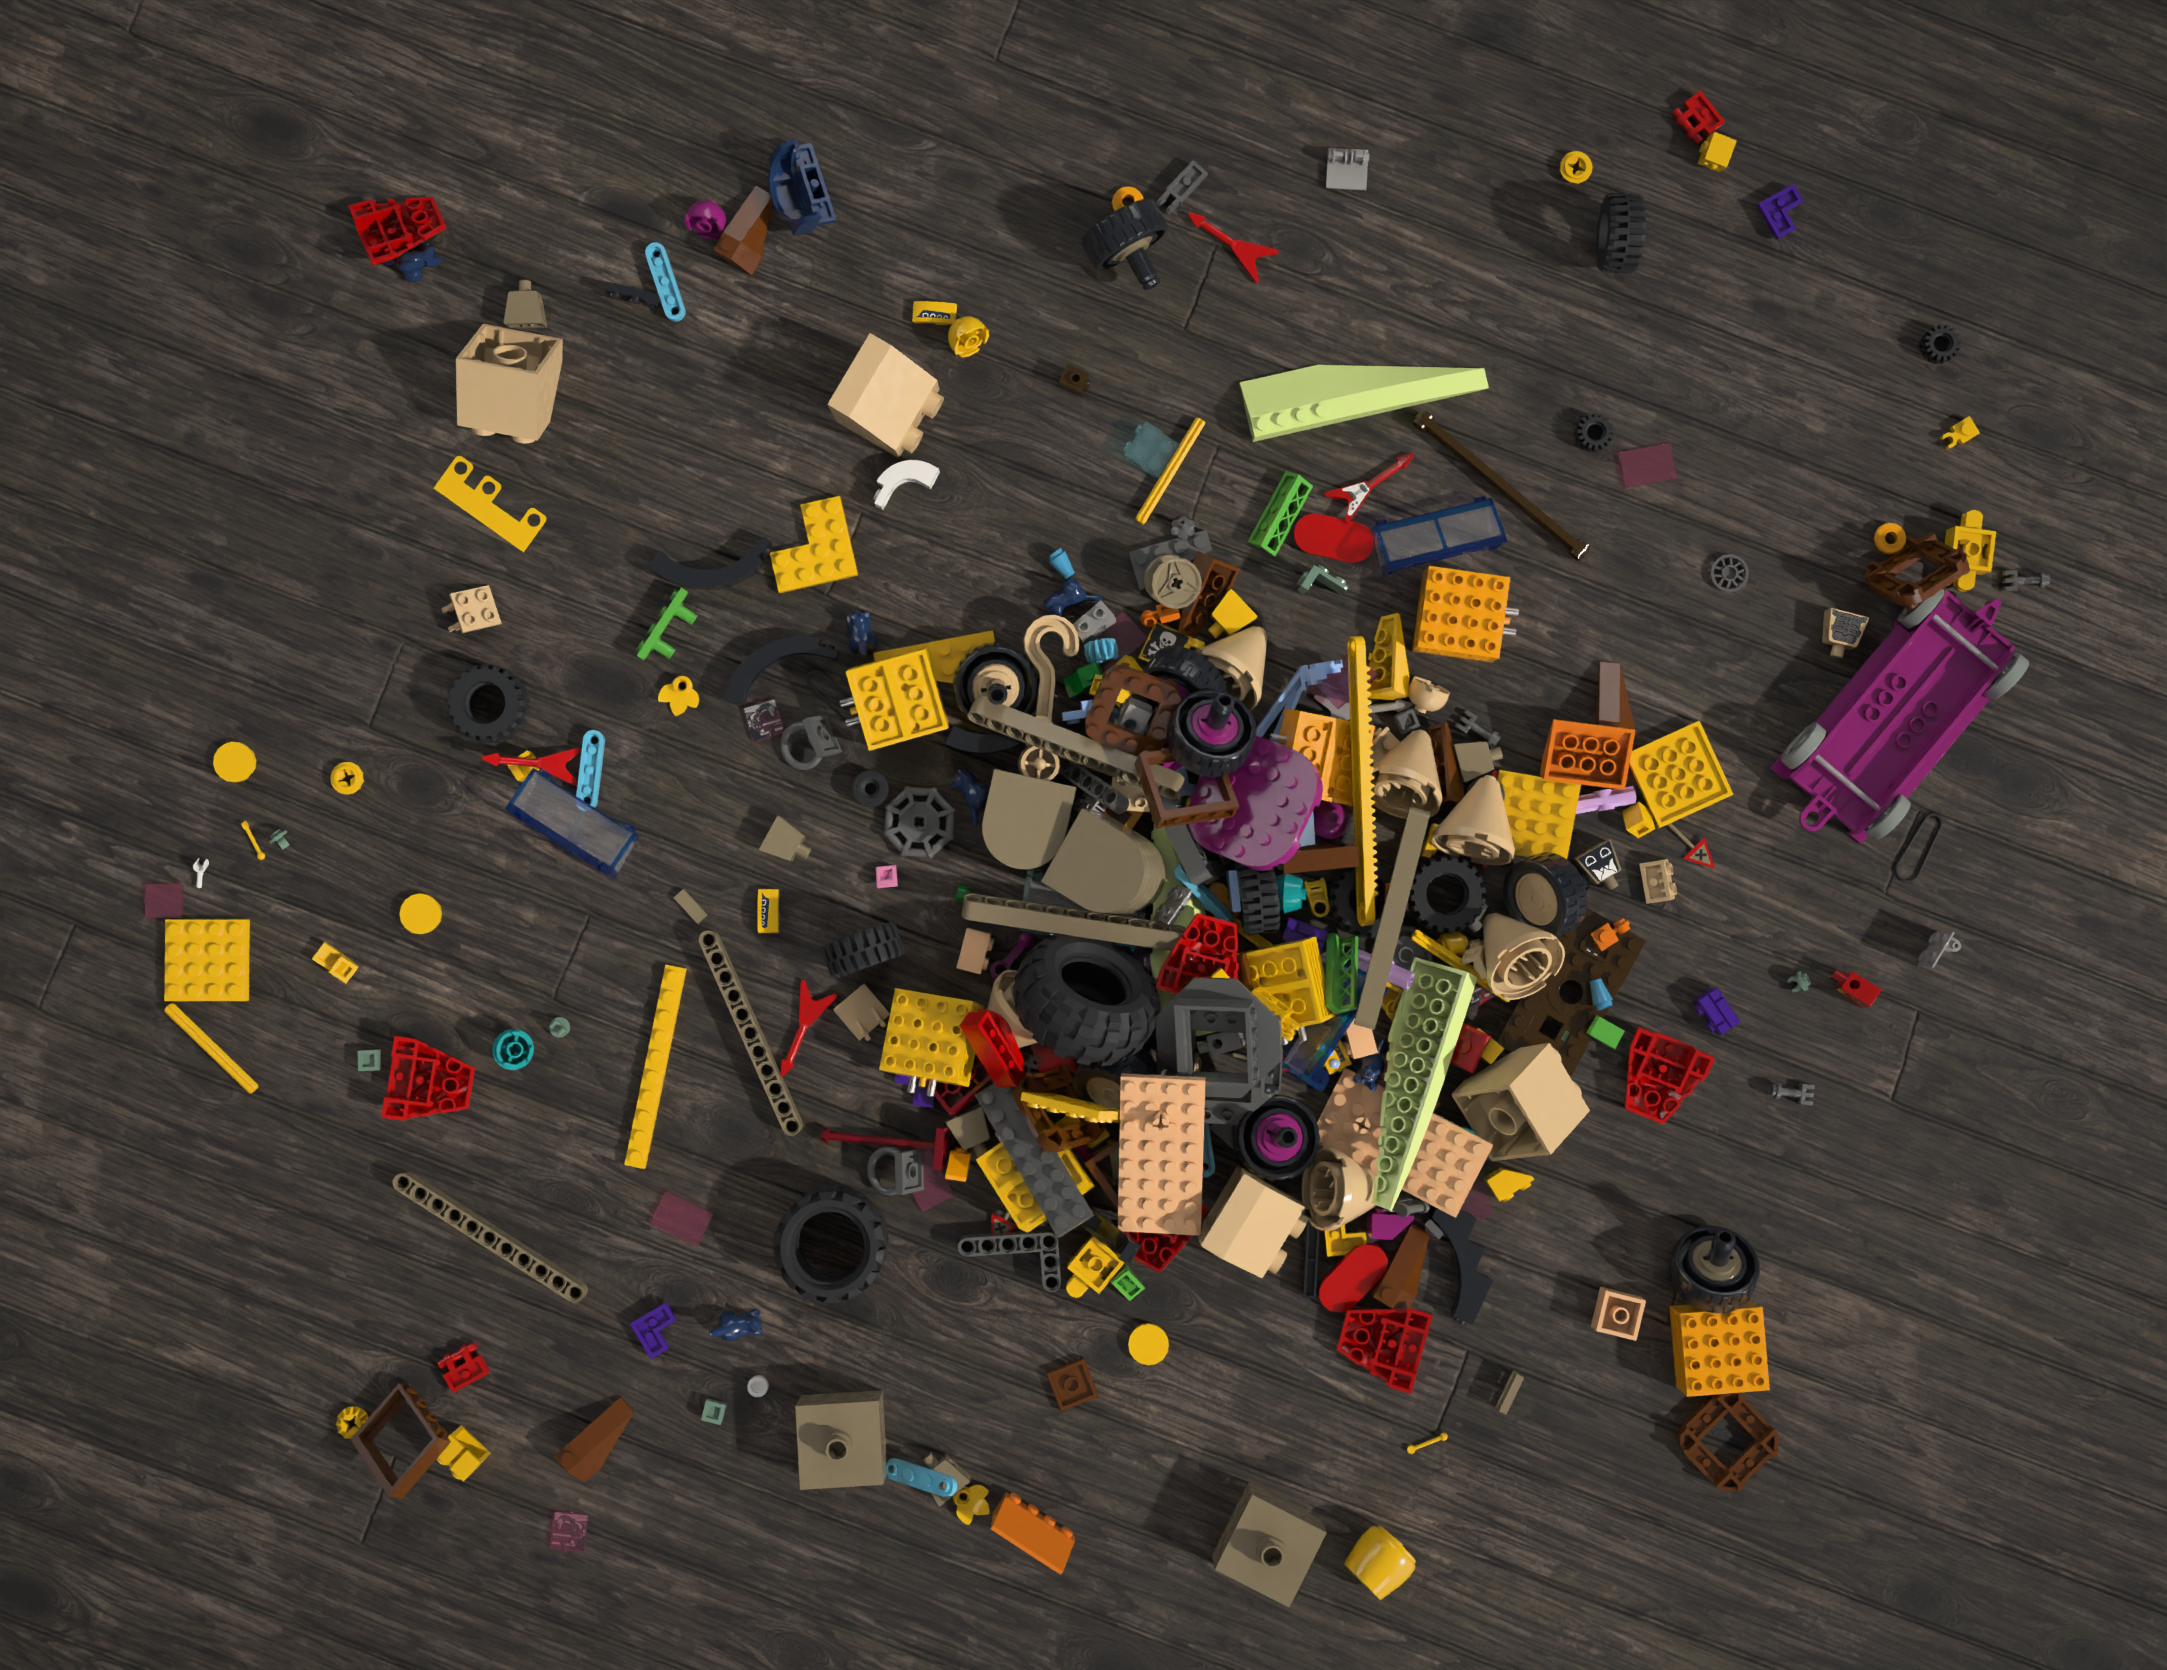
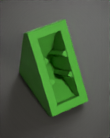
M1596 1015L1587 1034L1605 1046L1615 1049L1625 1031Z
M1126 1263L1122 1265L1110 1280L1129 1301L1145 1289Z

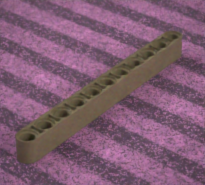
M976 697L968 712L969 720L975 724L1142 788L1135 767L1137 756L1099 743L1003 704L995 705L985 697ZM1157 764L1150 765L1159 795L1169 799H1176L1184 783V777L1180 773Z
M1409 807L1354 1025L1372 1030L1375 1029L1430 811Z
M972 893L964 895L961 914L964 919L1169 951H1172L1186 929L1184 926L1177 924L1168 925L1151 920Z
M712 930L704 931L699 936V944L782 1130L785 1134L794 1136L803 1127L802 1119L785 1081L781 1077V1072L719 934ZM707 934H711L714 937L712 945H707L705 942ZM716 952L722 955L723 959L720 964L713 961V956ZM724 971L729 972L731 975L729 982H724L721 978ZM732 990H736L739 993L737 1001H733L730 998ZM741 1008L747 1011L748 1015L745 1020L740 1019L738 1016V1011ZM748 1027L755 1029L756 1035L754 1038L747 1036L746 1030ZM756 1046L763 1047L764 1054L762 1057L755 1054ZM765 1064L772 1067L771 1075L764 1074L763 1066ZM773 1083L780 1085L781 1091L779 1094L772 1092L771 1085ZM781 1102L788 1103V1112L780 1110L779 1105ZM792 1120L797 1123L798 1128L796 1131H791L788 1128L789 1121Z
M405 1171L394 1177L393 1187L395 1190L563 1298L574 1303L587 1295L588 1287L583 1281L413 1172ZM403 1176L408 1179L407 1187L401 1183ZM420 1187L425 1190V1197L419 1195L418 1190ZM436 1199H440L442 1201V1208H438L436 1206ZM453 1210H457L460 1213L459 1219L453 1217ZM470 1221L476 1222L477 1230L470 1228ZM487 1232L494 1234V1241L487 1239ZM504 1243L511 1245V1252L505 1251ZM522 1254H526L529 1257L528 1263H524L521 1260ZM539 1265H543L546 1268V1274H541L538 1271ZM556 1276L563 1278V1285L556 1283ZM573 1287H577L580 1289V1296H575L573 1294Z

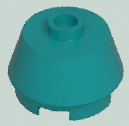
M1291 874L1278 875L1276 883L1279 910L1288 913L1301 909L1303 900H1306L1307 893L1306 888H1303V879Z
M509 1029L502 1032L493 1044L495 1061L501 1067L508 1070H517L526 1066L534 1053L532 1039L527 1033L519 1029Z

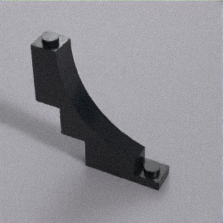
M1433 1206L1429 1216L1444 1231L1453 1248L1457 1262L1458 1287L1451 1314L1455 1317L1454 1320L1462 1325H1466V1323L1473 1325L1493 1283L1490 1277L1476 1271L1485 1249L1468 1240L1477 1218L1461 1209L1455 1218Z

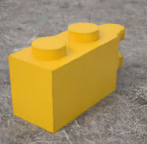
M1261 986L1253 989L1251 992L1270 1011H1274L1275 1015H1280L1282 1037L1292 1041L1294 1035L1283 1026L1286 1024L1294 1030H1299L1300 1024L1290 1017L1293 1010Z

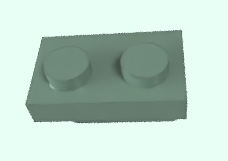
M1314 565L1309 572L1305 571L1297 582V585H1299L1297 591L1304 595L1315 579L1340 595L1347 591L1348 586L1345 585L1346 581L1338 576L1334 578L1329 575V571L1323 566L1319 565L1317 567Z

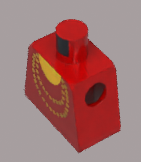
M1836 969L1830 976V979L1839 984L1836 990L1862 1009L1870 1007L1882 991V989L1853 971L1844 974ZM1850 982L1854 985L1853 989L1850 987Z

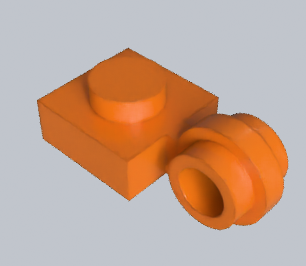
M1163 604L1156 605V611H1144L1141 615V622L1146 627H1152L1156 624L1157 619H1160L1162 624L1181 618L1178 609L1168 608Z
M1621 918L1613 923L1614 928L1605 923L1589 933L1598 949L1603 951L1619 941L1615 933H1625L1630 929V923L1628 920Z

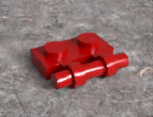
M1701 90L1683 104L1687 110L1685 113H1682L1679 108L1672 113L1676 118V123L1679 126L1682 125L1688 133L1687 137L1690 140L1693 139L1696 144L1703 140L1699 134L1702 130L1708 137L1725 123V120ZM1691 116L1698 124L1695 128L1688 120Z
M475 1342L469 1345L464 1344L460 1347V1350L444 1355V1358L437 1362L441 1369L447 1366L450 1370L443 1377L452 1393L490 1373L482 1355L480 1354L475 1358L472 1355V1352L478 1349ZM464 1357L466 1362L457 1366L456 1360Z

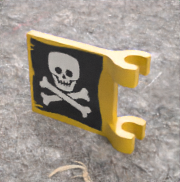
M1156 622L1138 658L1149 662L1155 653L1164 647L1181 646L1188 649L1192 647L1198 650L1205 647V642L1180 634L1178 631Z

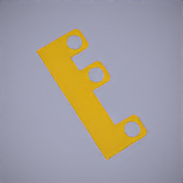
M457 456L437 482L434 489L524 552L546 522V516L535 508H530L521 521L518 522L492 503L501 490V484L490 476H485L476 489L473 490L464 483L473 470V465L462 456ZM464 462L467 465L466 473L462 475L457 474L454 470L455 464ZM486 482L494 483V493L490 495L485 494L482 490L483 484ZM529 515H539L540 523L538 526L532 527L528 524L527 519Z

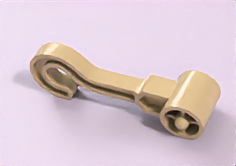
M1046 615L1032 622L1026 630L1023 642L1024 651L1039 674L1035 717L1052 723L1055 670L1048 657L1040 648V639L1046 632L1057 633L1062 639L1063 654L1072 657L1078 653L1079 638L1075 627L1066 618L1057 615ZM1027 743L1026 748L1021 752L1018 759V770L1021 775L1051 781L1057 775L1060 767L1057 755Z

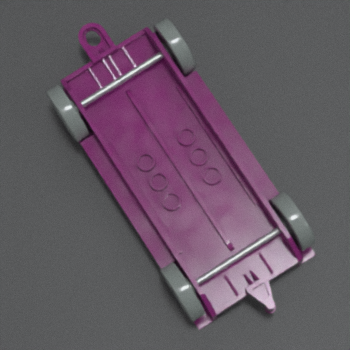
M1941 589L1934 596L1920 602L1913 609H1907L1905 606L1896 618L1893 625L1894 628L1819 718L1799 733L1770 767L1783 780L1791 779L1812 797L1799 815V823L1803 829L1817 831L1834 815L1849 828L1846 833L1861 844L1868 835L1874 840L1881 839L1900 823L1911 806V802L1907 798L1988 703L1989 699L1987 696L1990 699H1997L2005 694L2019 681L2029 666V661L2020 653L2013 654L2015 647L1991 627L2001 605L2000 599L1988 600L1985 606L1976 611H1971L1948 590ZM1814 811L1818 814V821L1809 826L1806 824L1805 819L1809 812Z

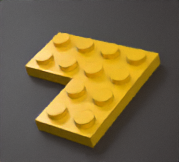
M836 496L801 504L809 544L770 553L778 592L784 593L858 576L841 497Z

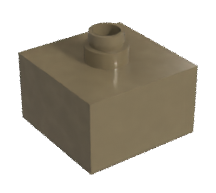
M883 1390L801 1395L795 1406L800 1490L883 1485L887 1475Z
M1248 1482L1212 1554L1214 1568L1216 1571L1290 1607L1327 1532L1321 1518Z

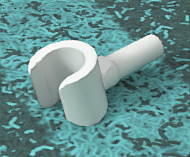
M198 858L193 865V869L197 872V888H202L203 872L209 865L208 859L201 865Z
M1486 904L1481 907L1482 913L1475 918V922L1472 925H1468L1473 932L1480 930L1483 926L1479 920L1488 907Z

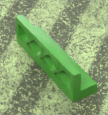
M1285 471L1248 543L1262 548L1271 556L1276 557L1313 485L1299 474ZM1300 484H1302L1305 486V488L1302 491V493L1298 495V488ZM1293 502L1294 508L1292 512L1289 513L1288 507L1290 503ZM1281 520H1284V527L1282 530H1279V523ZM1271 538H1274L1275 544L1271 549L1268 547Z
M1333 932L1327 934L1325 1006L1336 1015L1357 1009L1359 938L1353 935L1341 939ZM1352 943V947L1345 953L1344 945ZM1350 959V960H1351V965H1350V967L1345 971V970H1344V965H1345L1346 962ZM1350 977L1351 983L1344 989L1343 983ZM1348 995L1351 996L1350 1004L1343 1006L1345 998Z

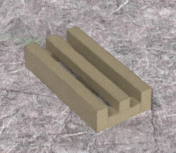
M1514 1370L1495 1406L1499 1412L1507 1414L1524 1379L1520 1373Z

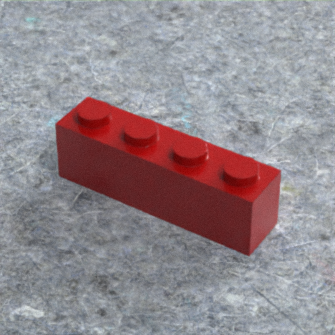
M989 1011L968 1012L959 1027L996 1087H1016L1025 1071Z

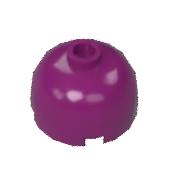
M700 200L691 205L686 213L684 222L690 231H692V228L698 231V236L716 240L726 228V215L715 201Z
M1323 800L1319 806L1315 805L1313 809L1314 830L1317 836L1324 839H1335L1347 831L1350 825V814L1344 804Z

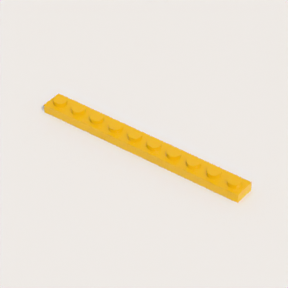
M665 965L624 1164L627 1166L645 1169L647 1165L687 968Z

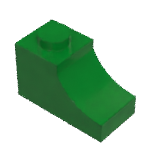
M1093 662L1077 669V672L1063 679L1070 699L1090 691L1095 674L1102 675L1104 673L1102 665Z

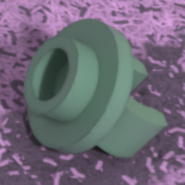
M280 829L270 835L272 840L269 843L272 844L276 841L282 849H285L289 846V843L283 836L288 832L286 830L283 832Z
M1801 971L1796 973L1797 976L1788 978V983L1791 981L1798 983V986L1794 987L1792 992H1798L1801 988L1806 991L1808 990V985L1811 984L1806 973L1803 974Z
M563 1017L553 1019L549 1025L551 1034L558 1038L566 1036L570 1031L569 1021Z

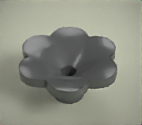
M1180 517L1179 520H1174L1171 523V534L1178 536L1180 540L1186 539L1187 536H1193L1195 533V522L1188 520L1187 517Z

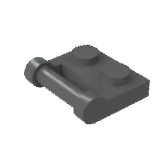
M1400 1193L1392 1211L1385 1208L1383 1210L1389 1212L1397 1211L1400 1217H1407L1412 1213L1418 1212L1423 1214L1428 1212L1429 1204L1421 1199Z

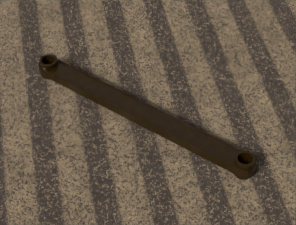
M1422 409L1416 414L1412 424L1419 431L1429 433L1565 546L1568 549V554L1573 559L1580 561L1588 554L1590 546L1581 539L1576 540L1436 424L1434 417L1428 411Z

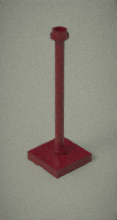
M942 1125L936 1129V1140L934 1142L831 1132L830 1128L822 1129L821 1141L825 1143L835 1140L933 1150V1170H942L948 1166L951 1130L947 1125Z

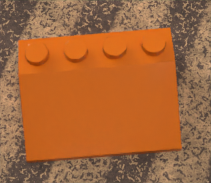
M1553 719L1543 753L1540 776L1543 780L1625 790L1635 729Z
M1005 1492L993 1511L991 1530L1061 1575L1075 1542L1073 1532L1065 1526L1060 1527L1055 1524L1056 1521L1048 1515L1043 1516L1038 1513L1039 1510L1032 1504L1026 1505L1023 1503L1022 1499L1015 1493L1009 1494Z

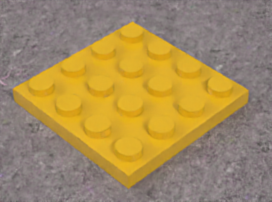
M1700 721L1631 752L1629 767L1657 828H1661L1734 795Z
M1499 770L1498 781L1505 791L1504 805L1515 847L1514 855L1529 857L1542 852H1552L1567 859L1581 784L1543 780L1542 777Z
M165 920L164 1001H249L250 920Z
M1022 1092L1021 1101L1028 1102L1027 1106L1046 1108V1111L1066 1113V1116L1085 1118V1121L1094 1123H1119L1120 1109L1055 1093Z

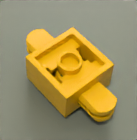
M1977 510L1964 513L1961 517L1960 526L1946 530L1945 544L1954 549L1961 546L1965 551L1970 567L1969 573L1953 582L1954 589L1960 592L1974 588L1976 574L1983 575L1992 570L1996 531L1982 530L1983 515Z
M1092 1234L1067 1264V1268L1074 1274L1068 1280L1066 1289L1068 1294L1075 1298L1081 1297L1089 1287L1099 1294L1124 1264L1109 1247Z

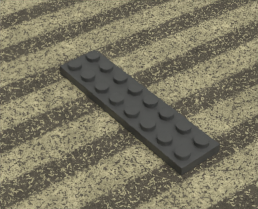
M995 1083L977 1093L975 1097L1055 1234L1060 1238L1095 1215L1058 1153L1042 1151L1012 1095V1090L1015 1087H996Z

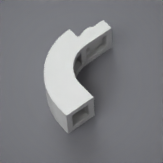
M906 460L890 466L877 480L878 485L883 488L882 490L878 489L874 496L875 506L884 510L893 491L899 485L906 482H915L931 490L940 473L939 468L919 460Z

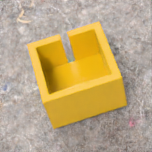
M461 1425L448 1436L451 1443L436 1460L442 1465H448L455 1478L465 1481L491 1452Z

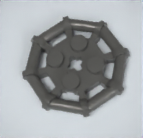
M908 785L890 803L885 804L883 836L889 839L901 853L902 857L934 858V855L950 840L954 839V812L956 810L937 791L938 788L909 787ZM913 795L928 796L926 802L914 801ZM908 798L910 803L901 811L896 808ZM935 800L943 808V811L938 813L931 805L932 801ZM893 813L899 815V824L896 828H893ZM946 816L945 831L939 829L940 817ZM916 817H918L919 819L922 817L924 818L923 827L914 826V824L916 823L914 819ZM899 831L908 840L905 845L895 835ZM937 833L943 836L932 847L930 846L928 841ZM912 842L924 843L925 849L910 847Z

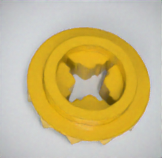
M1573 151L1563 157L1560 162L1559 171L1563 179L1569 181V184H1579L1586 181L1591 175L1592 162L1586 154ZM1577 161H1579L1578 168L1581 169V171L1578 170L1575 174H1573V168L1570 166H1574L1577 163Z
M351 762L338 764L331 773V784L341 794H354L357 790L361 789V785L364 782L363 772L358 765ZM346 772L348 775H354L350 779V784L346 781H341L346 777Z
M351 1406L340 1412L335 1425L338 1428V1433L343 1435L344 1439H351L369 1417L362 1408ZM356 1416L354 1423L357 1427L354 1426L349 1430L350 1424L347 1420L350 1421Z

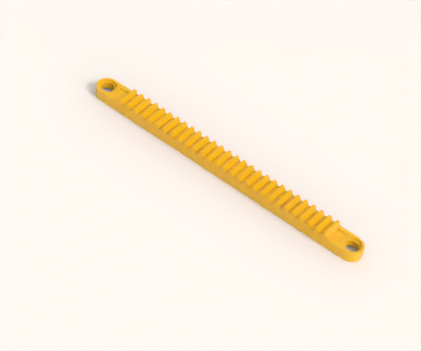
M1351 636L1348 639L1347 650L1354 843L1358 845L1359 866L1355 867L1357 919L1360 926H1372L1375 922V896L1378 895V892L1374 891V888L1378 886L1374 880L1378 876L1374 874L1377 867L1373 866L1377 862V859L1373 858V855L1377 853L1373 847L1377 843L1373 841L1376 834L1372 833V830L1376 828L1372 822L1376 818L1372 816L1375 809L1371 808V805L1375 804V801L1371 800L1375 793L1371 791L1374 784L1370 781L1374 779V776L1370 775V772L1374 768L1370 764L1374 760L1370 758L1373 751L1369 750V747L1373 745L1369 739L1373 735L1369 733L1372 726L1368 722L1372 718L1368 714L1372 712V709L1368 708L1371 701L1367 698L1371 695L1367 691L1371 687V684L1367 683L1371 676L1367 675L1370 667L1366 666L1365 640L1363 636Z

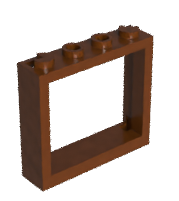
M1163 748L1158 751L1146 750L1139 753L1135 761V767L1156 829L1234 817L1239 805L1228 774L1216 777L1224 802L1164 810L1150 765L1176 762L1177 760L1169 748Z
M1340 843L1301 847L1285 864L1281 863L1274 867L1277 871L1284 874L1359 866L1358 845Z
M1120 1135L1088 1156L1085 1160V1165L1117 1209L1119 1189L1099 1161L1119 1148Z
M401 1383L397 1384L350 1439L386 1494L399 1499L405 1497L451 1443L446 1435L447 1431L439 1425L437 1417L427 1408L428 1404L417 1394L418 1390L411 1384L405 1385ZM407 1401L433 1439L398 1479L373 1440Z

